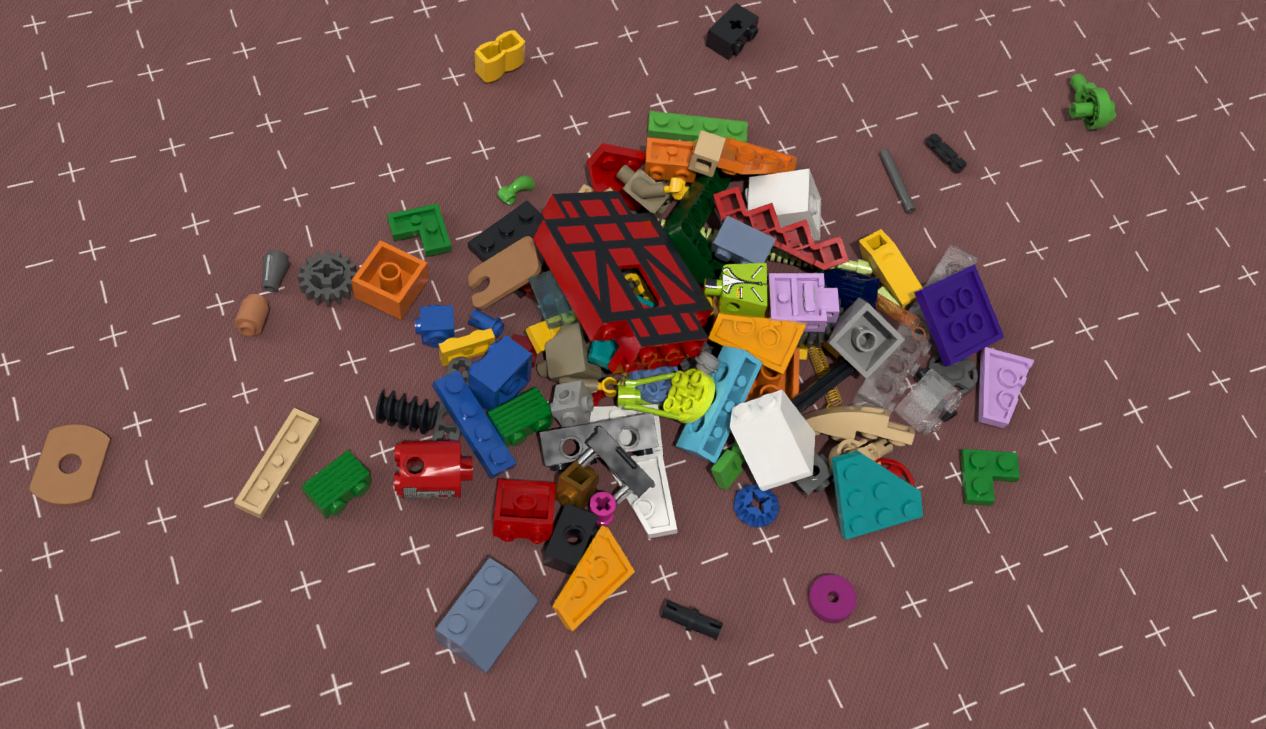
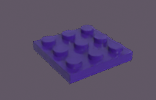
M975 264L967 266L914 292L944 367L953 365L1004 338Z

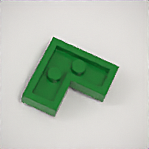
M438 203L387 214V221L393 241L420 236L426 257L452 251Z
M962 449L960 452L964 504L992 506L995 502L993 481L1017 482L1020 478L1016 452Z

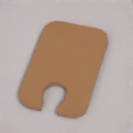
M526 236L470 272L468 282L469 287L472 289L479 286L484 280L490 279L487 289L471 296L472 303L477 309L483 310L539 275L541 272V261L537 246L532 237Z

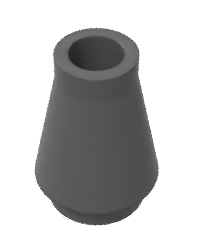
M268 250L267 254L263 256L261 285L263 290L268 292L278 291L279 284L290 265L288 261L289 256L286 253L278 250Z

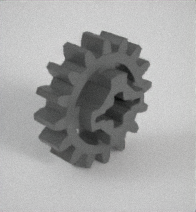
M326 250L323 256L319 252H315V259L307 257V265H300L301 273L297 274L301 293L305 292L307 300L314 297L316 305H319L323 300L326 301L327 306H330L332 300L341 304V297L350 298L349 290L353 291L351 280L357 271L355 263H350L349 256L341 258L340 251H337L335 255H331L330 251Z

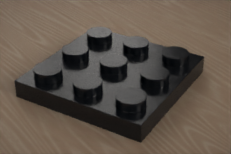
M525 201L468 242V249L482 262H485L526 236L533 238L545 218L530 202ZM539 249L541 272L535 279L513 291L520 299L553 275Z

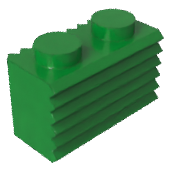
M534 387L487 412V417L507 448L511 445L518 446L522 444L533 433L546 431L553 423L551 407L538 387Z
M347 450L303 483L301 488L303 495L325 519H328L330 515L336 516L346 508L348 501H351L353 497L359 498L369 490L372 482L369 471Z

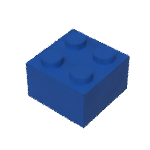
M505 335L499 342L495 341L492 343L486 356L481 361L476 360L471 365L468 371L469 388L483 410L488 412L515 398L531 381L532 353Z

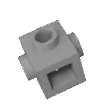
M579 380L556 385L554 400L551 402L553 417L559 421L563 428L589 424L594 403L593 396L583 381Z

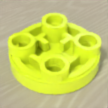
M692 368L685 372L677 371L675 377L671 379L672 386L663 404V409L679 414L680 419L678 421L681 423H692L701 418L709 409L715 395V382L711 375L705 374L698 368Z

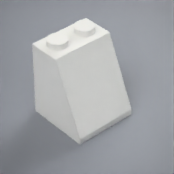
M810 169L749 177V188L745 190L748 203L747 211L773 203L781 228L807 219L813 240H820L821 197Z
M783 390L765 394L762 397L732 407L730 429L762 491L813 475L815 432Z

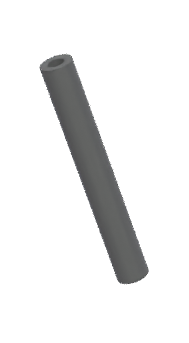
M889 149L881 150L879 154L906 213L911 214L915 212L914 203Z

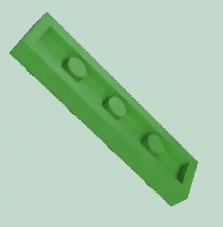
M650 111L647 136L695 141L698 140L699 134L703 130L723 138L726 136L747 142L748 122Z

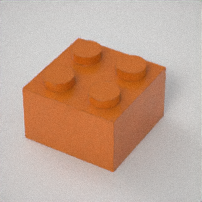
M380 240L351 280L354 298L402 320L429 281L428 262Z

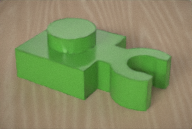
M735 441L732 451L727 449L711 469L717 486L726 491L743 471L741 464L746 462L737 441Z

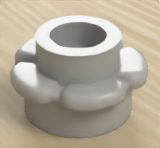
M704 350L701 351L699 356H695L697 361L695 366L707 375H710L711 372H719L717 368L721 361Z

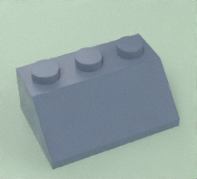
M489 557L435 629L436 641L484 674H487L539 600L513 572Z

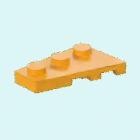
M720 312L708 339L722 346L746 350L762 361V365L784 374L808 323Z
M600 527L552 606L568 630L574 631L635 572L608 527Z

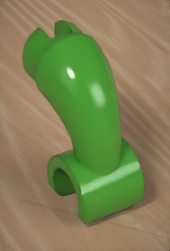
M528 175L520 176L509 187H502L498 191V196L503 202L512 205L517 200L516 193L520 190L531 191L535 186V181Z

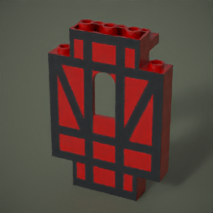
M618 191L552 194L542 211L545 219L541 222L533 240L590 341H609L615 339L619 348L608 364L612 374L632 373L645 369L654 370L665 366L675 367L683 362L684 357L693 358L697 356L708 340V336L702 327L707 323V319L714 309L655 214H632ZM638 268L657 298L659 306L648 307L641 303L620 269Z

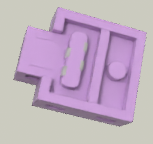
M769 273L767 282L769 318L808 323L804 332H825L827 323H837L840 312L838 288H824V273Z

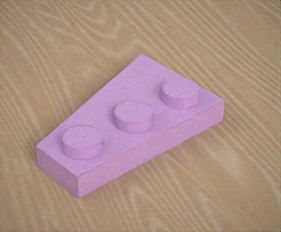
M985 347L980 352L978 422L1000 428H1005L1009 424L1018 402L1020 390L1025 385L1027 373L1033 365V359Z

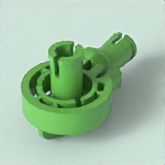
M1076 74L1070 79V85L1076 92L1075 101L1078 102L1071 103L1069 108L1071 118L1081 117L1084 126L1089 130L1105 128L1116 117L1114 101L1110 100L1107 91L1101 87L1097 88L1095 83H1088L1082 74Z

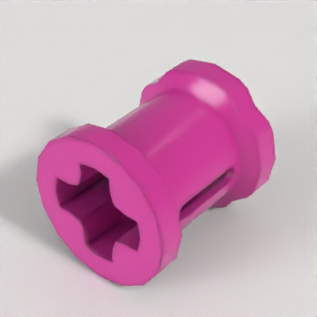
M598 492L592 496L589 512L599 515L597 526H608L612 523L614 519L613 512L616 508L615 498L607 492Z

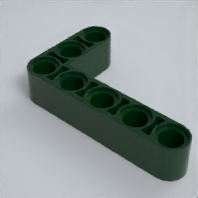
M716 167L713 177L701 173L697 175L663 227L696 282L702 288H704L705 278L719 280L722 268L725 265L711 251L712 246L700 232L716 206L713 194L725 191L731 182V175L724 173L721 170L722 168Z

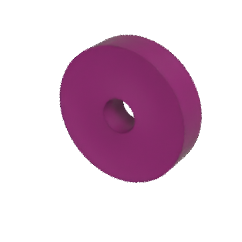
M824 575L818 578L813 583L808 594L810 610L818 619L827 623H839L846 620L853 612L857 601L856 592L851 583L838 575ZM828 596H834L837 602L829 601Z

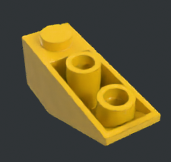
M880 229L859 240L863 260L869 262L873 269L872 273L902 306L917 300L914 292L923 287L895 243L884 231Z

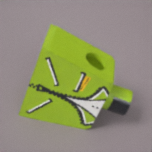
M767 263L726 264L722 268L719 280L705 278L704 294L719 296V310L721 312L764 317L767 308Z

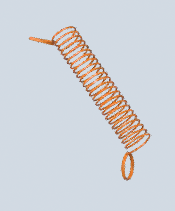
M862 285L866 287L865 293L860 290L859 293L856 292V295L851 298L852 301L857 300L859 297L864 300V295L868 291L867 295L870 293L869 297L875 295L877 297L876 301L878 299L879 301L881 300L877 309L880 310L881 308L883 313L888 312L886 315L890 317L892 315L893 319L906 327L907 325L910 327V323L914 322L915 318L917 322V316H914L882 295L878 298L879 293L866 285ZM870 299V305L875 307L876 301L873 303L874 299L872 301Z

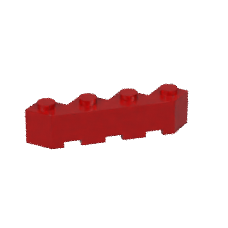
M739 186L713 194L723 223L728 215L775 238L774 248L821 271L849 262L841 236L815 244L807 219L781 228L773 203L747 211Z

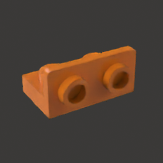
M647 137L644 172L654 180L681 178L685 182L693 183L696 172L688 169L696 142Z

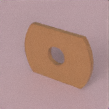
M81 424L65 425L49 430L29 490L38 499L55 506H75L93 500L111 439L102 431ZM76 456L81 459V466L76 472L67 474L60 470V465L65 458Z

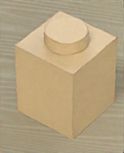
M701 130L688 169L713 177L726 138Z

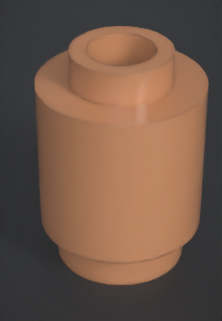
M250 294L242 301L234 322L235 327L242 335L253 336L261 333L269 312L267 299L258 294Z

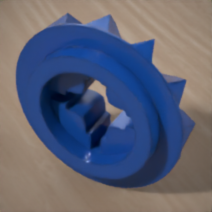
M747 484L738 491L734 500L736 515L743 523L752 527H764L771 524L776 519L780 509L778 496H775L771 489L762 491L758 484L750 486ZM753 497L758 502H765L761 510L757 507H749L753 502Z

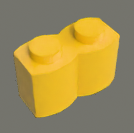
M515 30L504 32L495 41L486 42L475 50V72L485 83L499 79L505 72L519 68L525 61V40Z

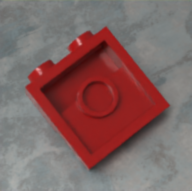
M498 479L493 537H499L505 542L514 541L516 538L529 539L530 542L535 544L550 540L553 531L556 483Z

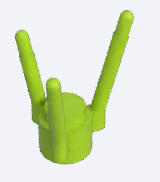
M675 373L660 374L637 380L626 379L625 385H618L617 407L625 408V410L653 413V415L679 420V414L642 406L653 404L641 399V389H635V386L674 378Z

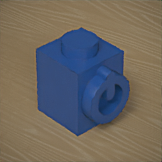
M432 304L427 307H420V318H415L416 334H421L422 344L439 348L440 343L449 338H455L453 305L440 306Z

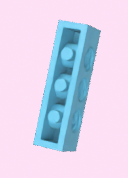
M727 346L722 347L717 358L721 361L717 368L719 372L710 373L715 382V395L709 409L698 420L686 423L676 444V447L691 456L715 464L731 432L732 407L745 402L763 364L762 361L746 350Z

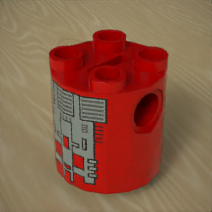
M401 441V444H395V462H397V467H400V473L394 474V490L396 495H401V499L461 498V481H473V458H461V441ZM414 466L424 467L419 474L410 473Z

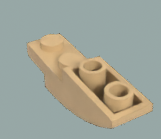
M860 405L836 406L803 415V418L813 429L815 435H820L821 433L831 435L833 440L839 442L846 439H854L856 431L862 432V436L870 439H878V436L889 439L891 444L897 446L912 445L915 436V427L889 421L891 410Z

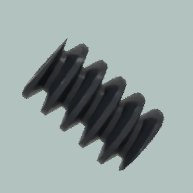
M384 388L376 405V421L379 424H383L387 419V424L391 427L395 426L398 422L399 429L403 430L409 424V430L414 433L420 427V433L427 435L436 424L440 402L436 401L434 406L429 408V399L425 398L422 405H418V397L414 396L409 403L407 402L406 393H403L401 398L397 400L395 390H392L389 397H386Z

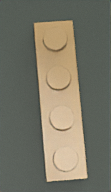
M296 408L292 410L235 500L236 508L260 519L263 518L320 426L319 418Z

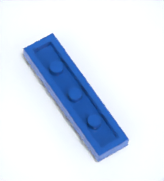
M457 370L434 381L432 387L489 478L493 479L514 468L517 462L460 372Z

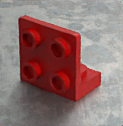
M602 143L587 160L593 191L603 192L611 187L613 191L620 193L629 209L640 210L642 205L623 190L626 184L618 179L616 175L624 165L630 167L634 172L640 169L645 163L646 152Z

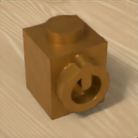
M575 460L559 476L555 500L563 506L567 503L584 509L590 503L592 496L596 494L599 474L592 467L587 465L584 468Z

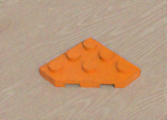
M725 136L726 139L717 164L718 168H722L721 170L724 173L736 175V173L776 174L794 171L797 157Z

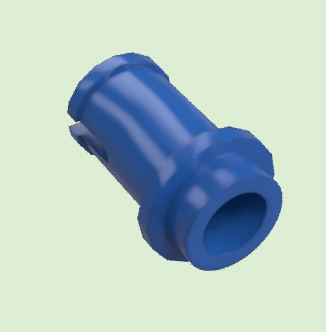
M474 309L470 314V317L474 319H468L469 325H473L480 330L492 328L496 338L502 334L505 323L501 322V318H493L478 309Z

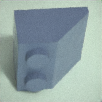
M727 215L713 242L711 251L715 253L717 258L726 262L731 260L737 264L765 263L776 239Z

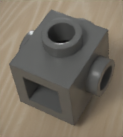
M814 451L813 471L815 476L791 482L805 498L813 490L820 493L831 483L828 477L833 474V471L830 469L829 460L822 453L817 455Z

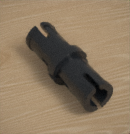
M671 600L667 601L661 615L663 619L665 618L686 627L685 630L688 632L693 630L715 641L723 625V622L698 613L699 610L696 608L690 610L671 602Z

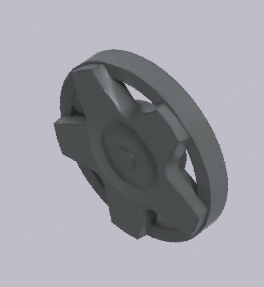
M939 353L930 360L927 367L931 368L934 376L941 379L940 386L945 387L947 391L946 396L962 397L973 390L978 379V373L972 359L966 357L944 367L943 362L935 363L941 359ZM955 386H959V387H961L963 390H957V391H956V390H952V389H953Z

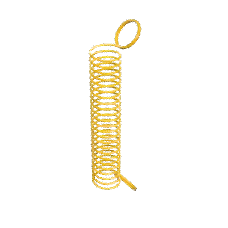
M811 347L810 349L813 350H808L812 362L816 358L821 363H827L826 366L821 367L818 365L815 367L818 378H821L819 375L823 374L820 372L829 371L830 368L822 347L816 348V350ZM837 386L834 387V388H835L834 390H831V391H829L828 393H831V392H833V391H836V392H837V391H838ZM839 391L837 395L834 396L831 395L835 393H831L829 395L825 394L826 399L828 401L826 408L833 407L830 406V404L834 403H829L830 401L841 399Z

